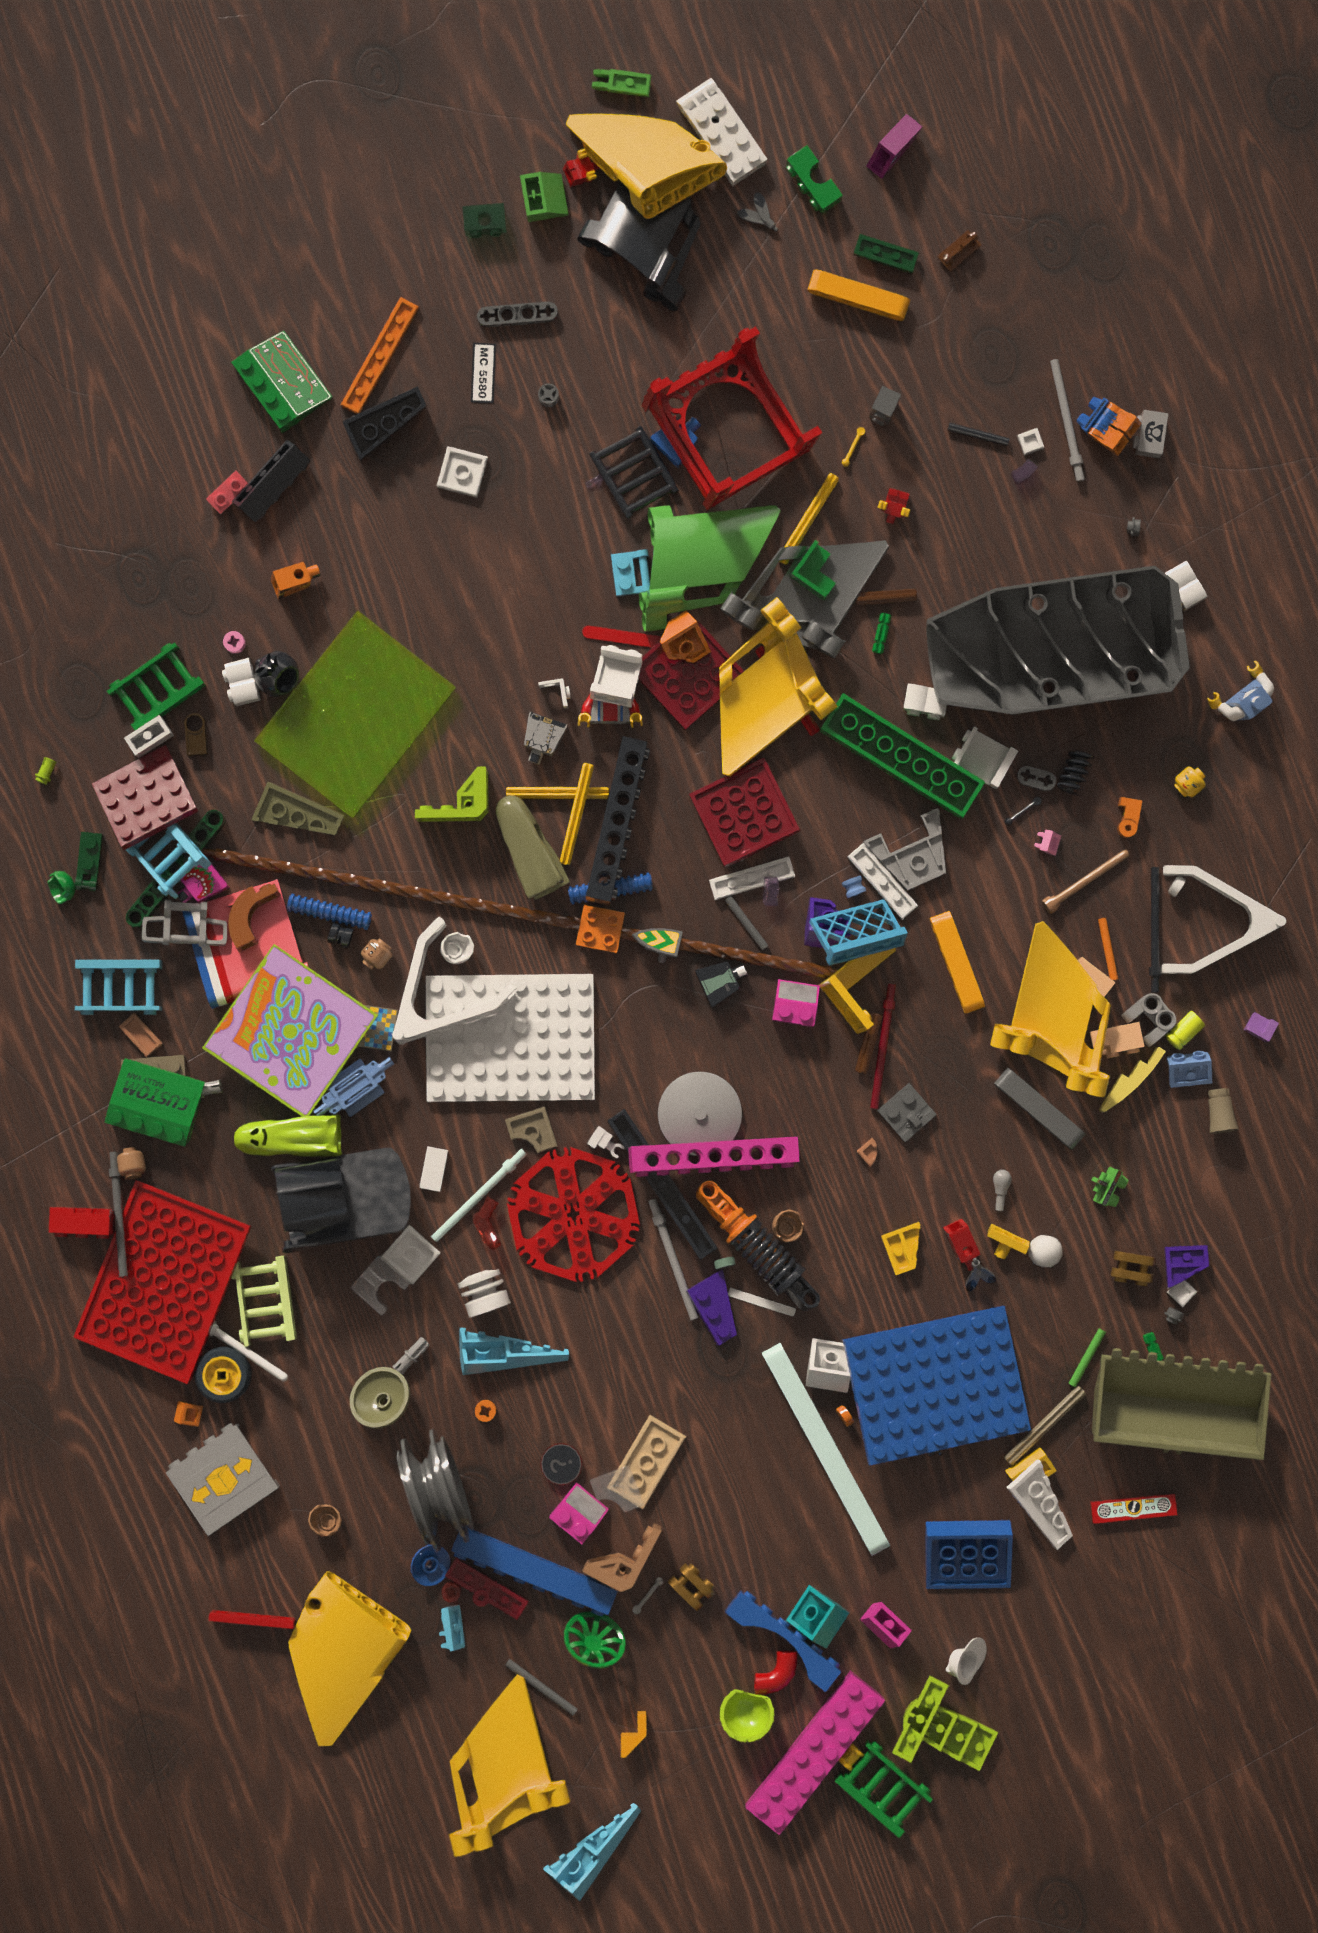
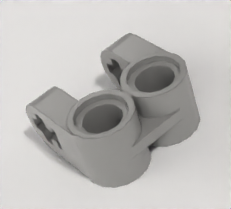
M1154 993L1146 994L1121 1015L1127 1023H1130L1143 1012L1153 1022L1155 1028L1143 1037V1042L1148 1048L1171 1030L1177 1021L1174 1012L1164 1004L1160 996ZM1149 998L1156 1002L1153 1010L1146 1007V1001ZM1162 1014L1169 1017L1170 1021L1167 1026H1163L1160 1023L1159 1019Z

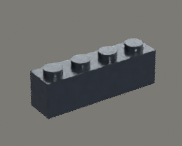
M286 440L232 500V503L256 523L257 520L265 516L266 510L279 500L282 492L293 484L294 479L299 473L306 470L311 460L293 443Z

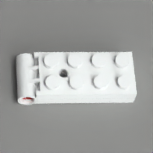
M710 78L676 101L679 109L699 138L709 142L711 150L727 164L725 176L732 186L767 164L766 156L713 79ZM718 119L719 122L715 124L712 120Z

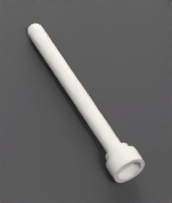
M214 1321L209 1333L210 1336L214 1335L279 1380L287 1381L288 1375L220 1330L217 1322Z

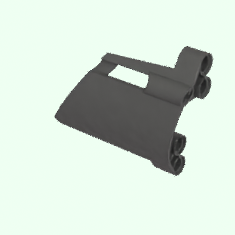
M886 540L821 546L831 555L819 571L836 582L824 601L790 578V575L811 546L782 547L744 598L741 599L731 592L720 610L737 624L752 631L754 629L759 631L768 623L760 610L777 597L801 626L797 634L802 645L816 649L835 659L846 640H842L834 633L888 551L889 545ZM794 559V562L774 593L770 596H762L760 590L780 560Z

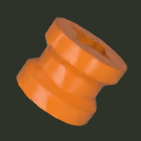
M482 1400L475 1407V1415L482 1422L492 1420L496 1414V1406L490 1400Z

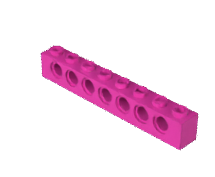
M798 1137L632 1146L628 1148L630 1173H636V1177L649 1176L648 1172H657V1176L669 1175V1171H677L678 1174H690V1170L698 1169V1173L711 1172V1168H719V1172L732 1171V1167H740L741 1171L753 1170L752 1166H761V1169H772L773 1165L781 1164V1168L794 1167V1163L800 1162ZM773 1148L780 1150L781 1156L779 1159H775L772 1156ZM753 1149H757L760 1152L759 1160H754L751 1157ZM732 1150L739 1153L740 1158L738 1161L731 1159L730 1153ZM712 1151L719 1155L717 1163L712 1162L709 1158ZM690 1153H695L698 1156L696 1164H692L689 1161L688 1156ZM669 1154H674L677 1157L676 1165L669 1164ZM649 1155L654 1156L657 1160L654 1167L649 1166L647 1163Z

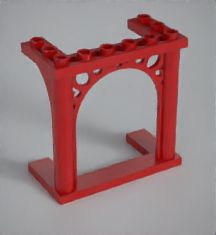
M756 326L752 329L745 328L740 331L738 338L734 340V345L731 346V350L726 353L723 350L714 356V360L707 362V360L696 366V370L692 372L688 370L682 373L677 381L673 382L668 377L662 380L657 378L652 381L641 404L645 412L650 410L705 498L703 505L706 510L711 509L811 451L822 434L819 426L802 434L773 388L758 357L756 340L760 332ZM731 364L736 365L738 368V374L734 378L729 377L727 369ZM723 368V376L716 377L715 372L718 374ZM743 372L745 373L744 377H745L748 381H742V380L740 379V378L742 377V375H743ZM702 380L704 385H700L699 381ZM716 383L736 384L754 394L790 449L734 482L731 477L720 483L716 482L691 442L686 429L685 416L691 399L701 389ZM685 390L689 392V395L686 397L681 395L685 393ZM673 398L679 399L683 403V407L673 408L669 405V400ZM672 414H680L681 418L677 421L676 415L672 416Z

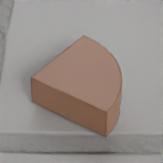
M873 1138L857 1150V1153L869 1167L874 1164L877 1157V1144Z

